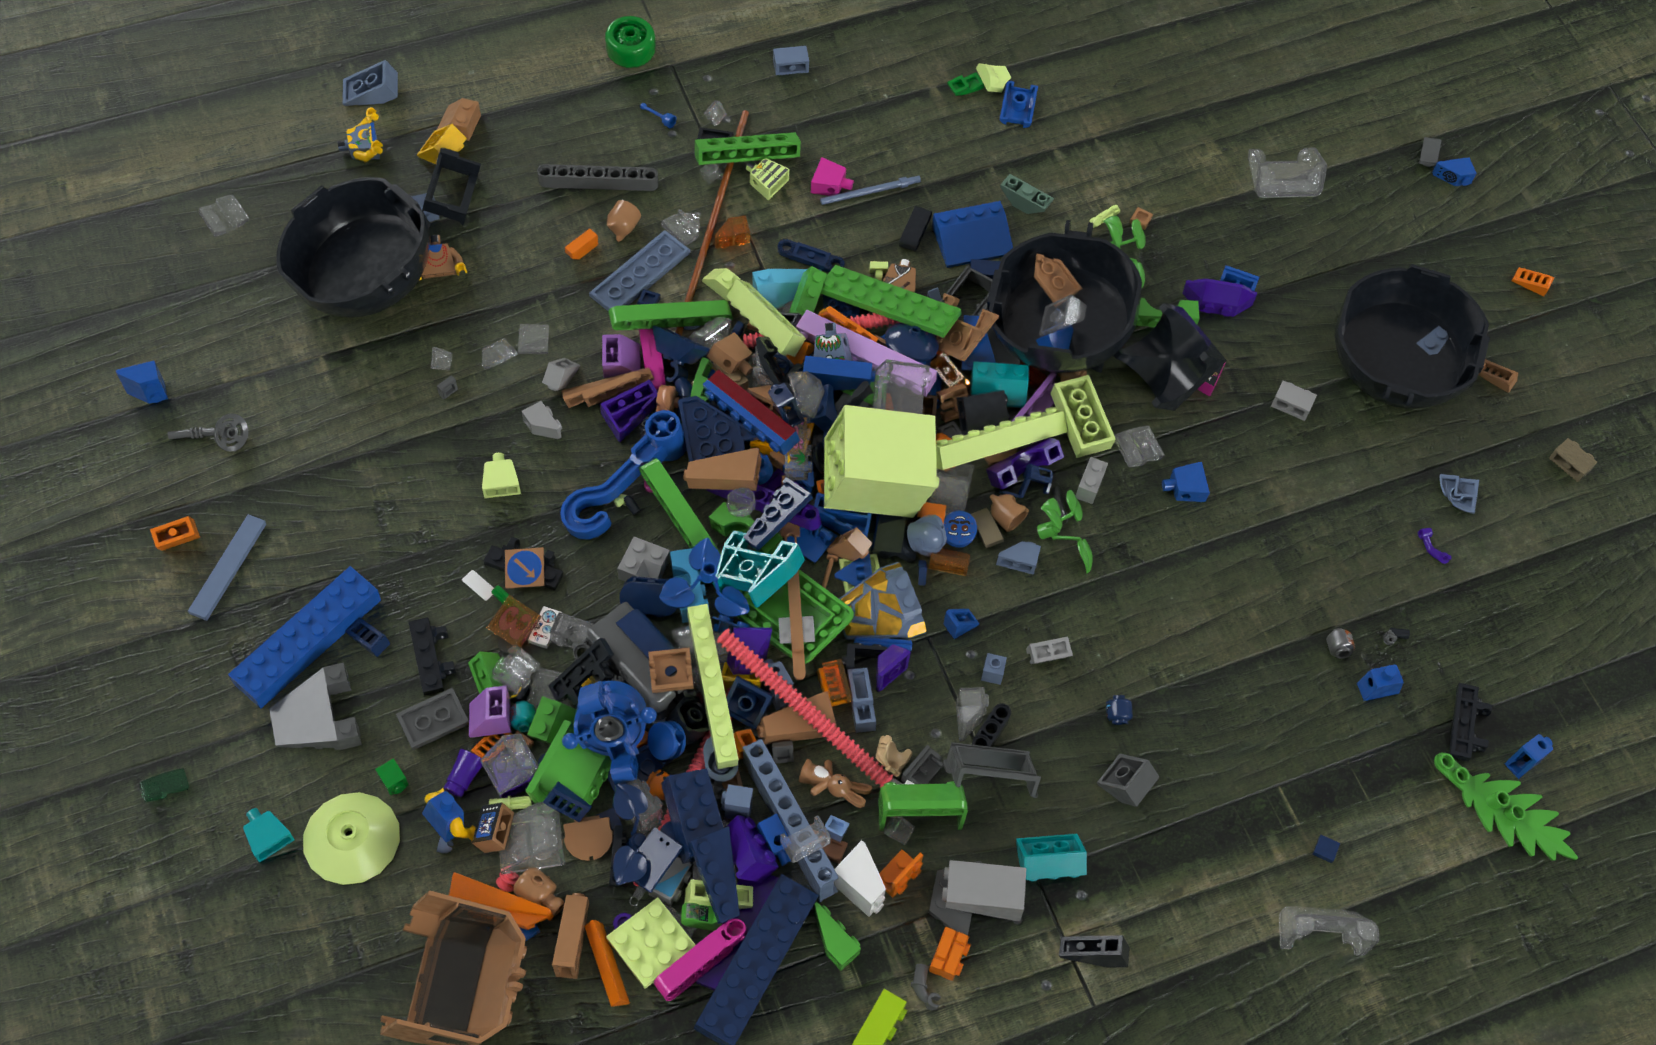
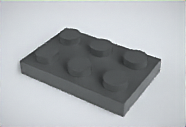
M453 688L396 713L412 750L469 725V720Z

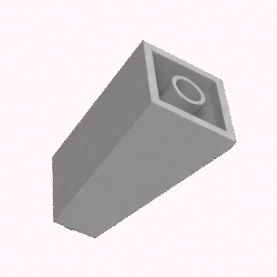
M950 860L949 866L944 867L943 880H947V888L943 887L942 900L946 901L945 908L1013 921L1021 920L1025 901L1026 868Z

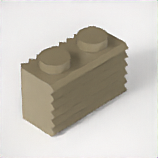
M1569 438L1558 446L1549 457L1564 472L1573 477L1576 482H1579L1597 464L1593 455L1586 453L1577 442Z

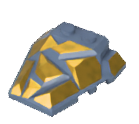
M899 562L879 568L839 598L851 607L854 612L853 620L842 630L846 640H854L855 637L910 639L926 633L920 603L907 572L903 570Z

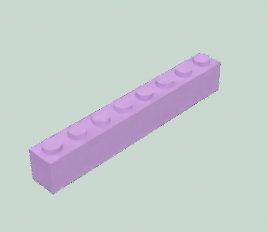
M806 310L796 325V329L806 338L805 341L815 345L816 335L825 334V323L834 322ZM836 324V333H846L853 361L873 363L872 370L876 371V374L881 378L889 379L900 387H906L917 395L925 397L928 395L937 380L936 370Z

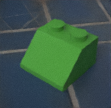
M542 696L527 735L534 740L551 745L564 720L570 721L574 725L576 709Z

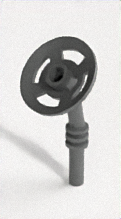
M230 413L222 416L217 421L215 428L199 427L198 429V427H192L190 430L169 431L168 438L191 437L194 439L195 437L199 438V436L200 438H203V436H214L216 444L221 449L233 452L239 450L245 444L248 438V426L240 415ZM228 418H233L232 421H225V422H223L224 420H226V419H228ZM237 424L241 426V436L237 435ZM235 441L237 442V443H236L235 445H233V446H226V443H227V444H231V443H234Z

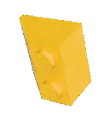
M453 124L435 130L417 156L436 164L441 148L459 152L464 147L463 143L467 138Z

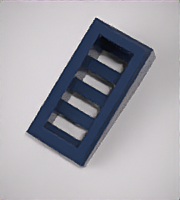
M360 617L345 631L376 657L390 645L389 640L384 634ZM362 626L364 627L358 634H355Z
M559 781L543 801L547 806L578 822L583 819L592 807ZM571 803L575 804L573 808L569 807ZM578 807H581L583 809L578 814L576 810Z

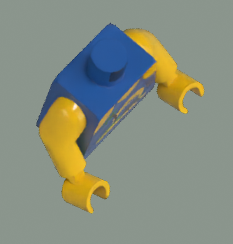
M442 788L438 792L428 793L425 796L424 800L427 805L422 814L445 842L455 837L473 840L476 827L474 825L470 828L464 827V812L451 794Z

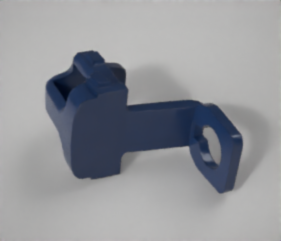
M1028 464L1023 474L1024 481L1019 493L999 491V494H1011L1015 498H1023L1030 480L1044 484L1043 494H1049L1053 472L1046 468ZM1039 470L1048 472L1047 477L1040 475Z

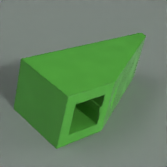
M816 902L814 903V913L826 956L842 971L860 954V943L854 936L850 937L845 932L846 929L839 920L835 921L830 916L831 912L825 905L821 906Z

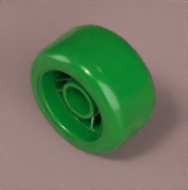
M624 16L614 20L605 32V46L608 57L621 67L636 68L645 65L655 54L654 29L646 20L636 16Z

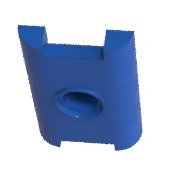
M1008 81L1006 83L1000 121L1003 124L1007 122L1021 124L1023 128L1031 126L1038 86L1031 85L1030 89L1014 87V81Z

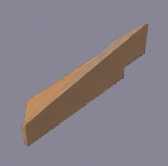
M648 367L565 389L562 391V395L568 408L586 402L587 406L590 407L628 391L648 380L652 381L654 377Z

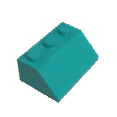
M973 361L971 395L1004 390L1008 398L1007 407L1023 408L1027 401L1029 365Z
M1078 834L1016 839L1019 865L1026 868V880L1058 879L1059 877L1067 876L1076 878L1080 875H1087V852Z

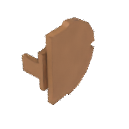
M589 816L584 817L580 822L574 820L573 823L563 824L565 832L563 840L567 850L574 857L590 861V856H593L595 860L602 857L610 849L613 842V830H611L609 817Z

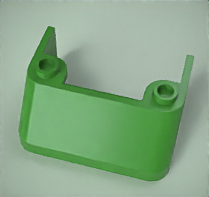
M954 781L947 782L946 784L898 785L894 782H888L880 788L879 792L880 831H884L886 818L892 816L957 815L958 830L963 828L968 812L967 801L963 786L956 787Z

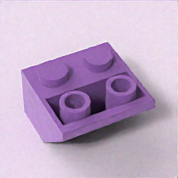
M621 334L602 335L604 378L640 370V344Z
M507 686L485 688L469 703L470 738L511 733V700Z

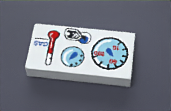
M543 606L528 642L547 649L560 622L562 612Z

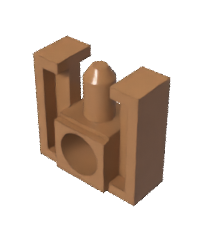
M963 383L936 392L938 400L943 402L940 408L943 410L952 408V410L947 412H940L941 419L944 422L959 418L956 397L968 395L967 387Z

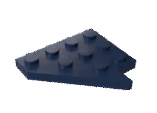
M697 396L678 400L689 462L746 450L744 443L760 440L754 431H748L743 424Z

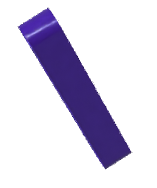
M757 485L756 491L706 489L710 493L763 512L764 507L772 502L775 491ZM807 504L789 523L808 530H816L821 526L819 510L815 506Z

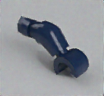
M671 362V367L675 369V374L672 378L667 376L665 380L675 385L679 399L691 397L693 385L688 380V370L684 366ZM678 406L677 416L679 417L680 422H682L680 409Z

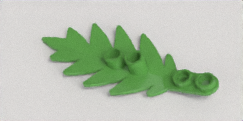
M1439 753L1435 756L1434 764L1436 768L1462 791L1466 807H1471L1473 803L1476 813L1487 832H1491L1493 829L1494 817L1496 825L1509 847H1512L1514 844L1515 831L1522 846L1531 857L1535 855V844L1537 843L1552 861L1556 860V853L1573 860L1578 859L1575 852L1563 841L1570 835L1569 831L1544 826L1559 815L1557 811H1525L1539 801L1542 795L1518 794L1509 796V792L1521 785L1520 781L1498 780L1484 782L1490 777L1489 773L1472 776L1450 754Z

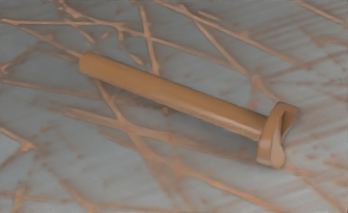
M829 553L826 557L829 562L822 583V587L825 589L833 562L838 561V556L830 555Z

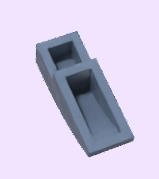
M848 669L855 732L876 731V718L868 669Z

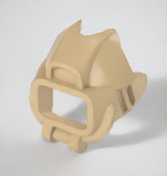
M883 735L879 740L875 758L885 766L886 771L898 777L902 773L904 766L909 762L912 751L906 749L902 753L899 752L892 741V737Z

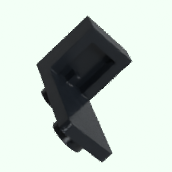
M847 644L846 655H842V666H845V674H848V669H854L855 656L878 658L887 647L880 644Z

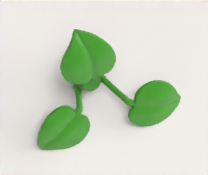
M1110 216L1104 220L1113 240L1111 243L1118 248L1121 245L1136 241L1138 249H1142L1145 246V234L1138 219L1132 222L1134 238L1123 242V227L1118 216ZM1130 258L1139 271L1143 288L1145 284L1143 266L1140 262L1137 263L1136 259Z
M1068 490L1066 499L1071 510L1070 513L1060 517L1061 510L1055 498L1048 499L1041 509L1049 516L1051 521L1039 524L1037 531L1041 539L1052 537L1053 540H1076L1087 574L1092 567L1093 555L1086 539L1057 535L1062 528L1063 520L1074 515L1076 521H1080L1083 516L1080 502L1074 492Z

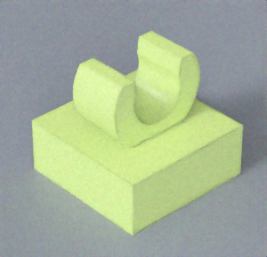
M870 261L869 273H875V279L882 281L883 273L888 271V262Z

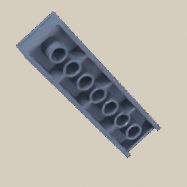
M760 739L752 744L743 746L744 766L771 815L778 814L792 843L790 849L812 890L819 895L818 901L822 902L823 899L838 892L834 885V881L839 879L836 871L763 740ZM759 747L763 751V754L759 755Z

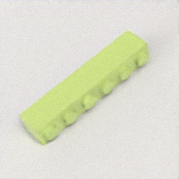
M736 279L726 296L731 301V305L739 309L740 314L750 320L749 323L758 328V332L761 335L769 337L774 346L778 348L777 351L784 356L788 354L795 357L806 338L750 283Z

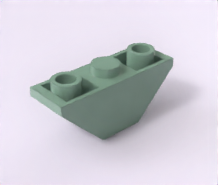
M1011 174L1000 185L1012 206L1026 214L1045 212L1054 200L1053 197Z

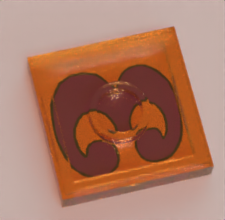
M509 595L486 628L517 649H520L542 616Z

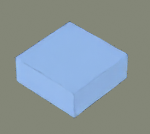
M830 815L821 834L841 842L850 823Z

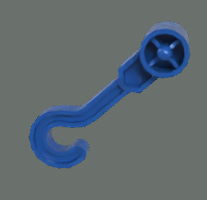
M661 410L650 415L645 423L646 435L631 448L632 454L630 458L605 483L599 486L576 490L565 499L560 514L565 528L572 536L578 539H592L602 535L611 527V520L608 514L604 511H599L589 519L579 518V513L584 508L599 506L613 501L641 475L639 467L657 458L660 462L673 461L684 455L687 450L684 431L679 417L674 412Z

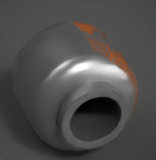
M1337 628L1327 636L1326 640L1331 655L1344 659L1349 657L1355 650L1352 634L1348 630Z

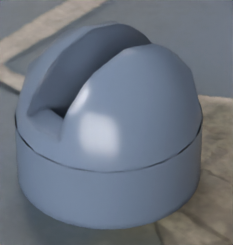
M440 837L437 852L449 853L452 850L450 846L454 845L453 841L445 842Z

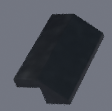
M918 512L913 518L877 514L871 551L884 559L896 555L908 563L914 562L916 552L912 550L908 542L907 529L910 523L916 522L921 518L917 517Z

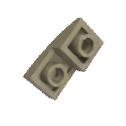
M987 508L971 514L977 523L978 536L986 548L1004 542Z

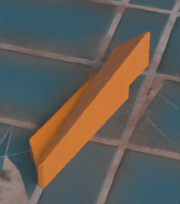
M453 873L449 896L509 911L519 928L529 930L534 928L536 923L545 919L552 920L553 918L551 910L547 907L461 874ZM469 908L470 912L479 915L498 917V915Z

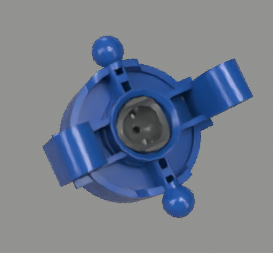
M614 675L610 681H598L580 687L574 720V734L567 733L562 738V744L566 749L570 750L576 748L579 743L583 749L588 748L595 753L609 756L611 759V777L614 784L618 785L637 779L638 761L636 755L639 754L637 745L644 736L646 723L654 722L657 718V713L654 708L646 707L643 697L635 688L623 683L624 681L621 676L617 680V675Z

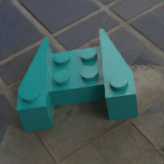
M733 530L724 543L717 567L716 577L718 578L719 590L722 593L725 587L731 586L738 590L747 591L754 606L758 608L797 573L805 559L799 545L787 541H781L773 554L748 550L747 546L749 544L743 538L746 533Z

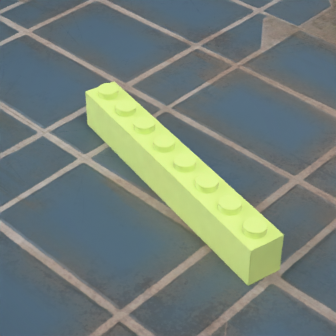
M1050 407L1045 409L1046 412L1030 413L1029 417L1019 416L1012 422L1002 421L998 426L989 425L985 426L984 430L969 431L968 435L963 436L960 434L952 436L951 440L936 441L937 469L945 470L1067 433L1065 411L1057 410L1056 407Z
M708 604L687 607V617L717 769L738 766L739 759Z

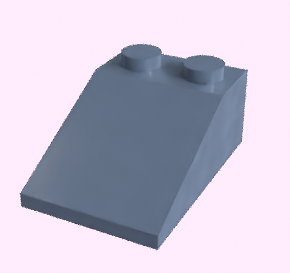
M386 60L343 79L344 106L384 104L398 97V72Z

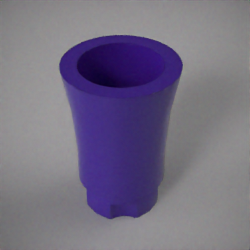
M460 749L455 764L446 779L447 782L444 785V790L454 796L462 797L464 791H467L470 783L485 764V761L467 750Z

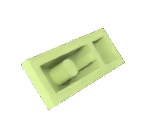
M690 880L685 888L684 904L696 903L711 906L702 880ZM736 885L739 909L752 908L753 887Z

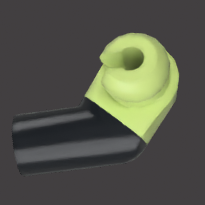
M620 494L614 499L617 507L627 506L633 515L641 511L633 497Z

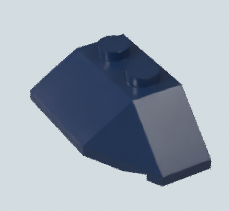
M653 326L656 349L664 354L663 358L672 360L674 363L684 366V363L692 365L700 362L702 357L707 358L706 356L710 350L708 347L669 329Z

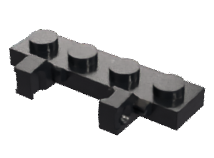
M511 537L507 546L503 545L502 548L492 545L483 560L484 565L505 572V550L518 549L520 540ZM547 550L544 555L543 587L555 591L563 577V571L555 569V564L553 563L555 552Z
M428 617L409 621L423 694L425 696L444 691L442 680L446 679V675L456 673L453 661L442 664L441 661H438L435 644H437V640L448 638L446 626H430Z
M599 638L548 686L556 701L563 702L568 698L576 706L581 685L593 674L599 675L600 681H609L613 678L607 661L614 656V653L605 638Z
M1458 683L1449 748V754L1456 759L1469 761L1472 752H1485L1488 748L1489 740L1477 738L1476 734H1474L1475 719L1478 715L1489 716L1492 712L1493 704L1481 702L1482 699L1478 698L1479 687L1464 683Z

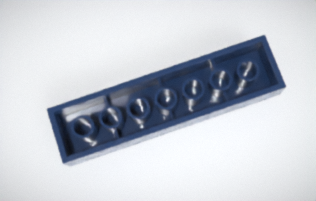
M781 874L694 1026L696 1031L720 1045L736 1044L819 895Z

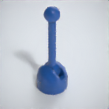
M641 103L640 108L642 110L646 109L662 118V122L666 127L672 128L677 120L675 115L670 113L662 115L647 107L645 103Z

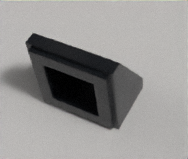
M526 681L517 686L510 697L512 703L515 704L518 701L527 700L532 692L530 682Z

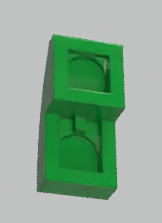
M977 72L965 78L960 75L947 82L955 96L973 93L984 88V83Z

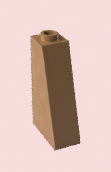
M759 448L688 462L687 469L684 470V481H687L688 487L692 489L756 491L762 460Z
M828 691L806 699L808 702L811 701V705H815L817 710L820 709L821 714H825L827 719L830 718L831 723L834 722L836 724ZM787 707L763 717L757 726V735L763 740L764 744L823 737L821 732L818 733L816 728H812V724L809 725L807 720H803L802 715L799 716L797 711L794 712L793 707Z
M581 893L566 895L552 963L556 977L578 978L585 934L584 926L586 925L589 908L588 897Z

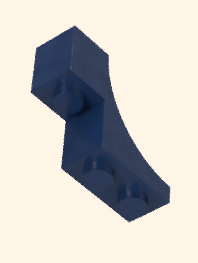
M830 384L814 389L810 421L824 431V448V438L838 417L834 404L833 387Z

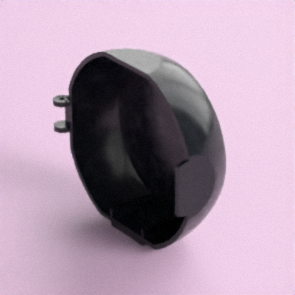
M358 178L336 184L329 189L321 185L291 210L293 218L290 219L283 230L277 247L278 271L305 303L318 311L334 316L363 317L381 312L396 304L420 280L429 256L430 222L418 202L396 183L391 185L384 178Z
M1066 220L1064 234L1047 233L1020 243L1002 257L999 270L994 272L987 307L988 311L999 315V317L991 327L1001 344L1014 357L1035 369L1051 373H1074L1096 367L1115 355L1125 345L1136 327L1142 292V279L1139 271L1129 256L1116 245L1105 239L1092 237L1093 223L1091 222L1088 223L1087 232L1071 231V220ZM1036 254L1044 255V257L1061 260L1082 287V290L1058 306H1055L1034 278ZM1073 326L1074 330L1069 350L1038 346L1036 339Z
M1411 264L1407 269L1389 268L1371 273L1350 287L1337 320L1334 335L1335 344L1343 369L1354 384L1367 395L1391 406L1417 409L1445 403L1459 396L1469 387H1472L1484 367L1490 337L1487 336L1489 323L1477 302L1460 286L1450 282L1451 275ZM1440 326L1447 332L1449 338L1438 354L1429 355L1416 343Z

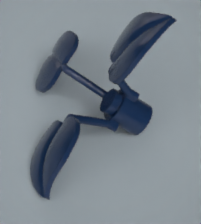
M629 784L616 785L613 798L614 811L620 818L630 820L635 816V823L631 832L632 837L627 840L626 846L617 850L613 859V874L617 885L637 881L647 871L645 857L638 854V849L646 837L636 831L640 819L639 814L647 810L648 801L640 789ZM671 821L667 822L660 831L676 841Z

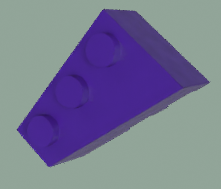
M651 380L601 403V415L619 443L657 407L658 391Z
M737 815L727 825L730 831L733 864H736L739 870L736 876L739 879L762 883L779 868L775 861L776 857L767 848L764 837L755 828V822L750 817Z

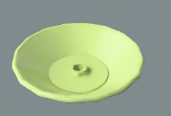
M361 792L341 794L323 803L310 817L303 834V853L310 868L324 880L341 885L363 883L380 874L393 860L400 843L399 822L392 808L376 796ZM347 831H352L351 835L346 836Z

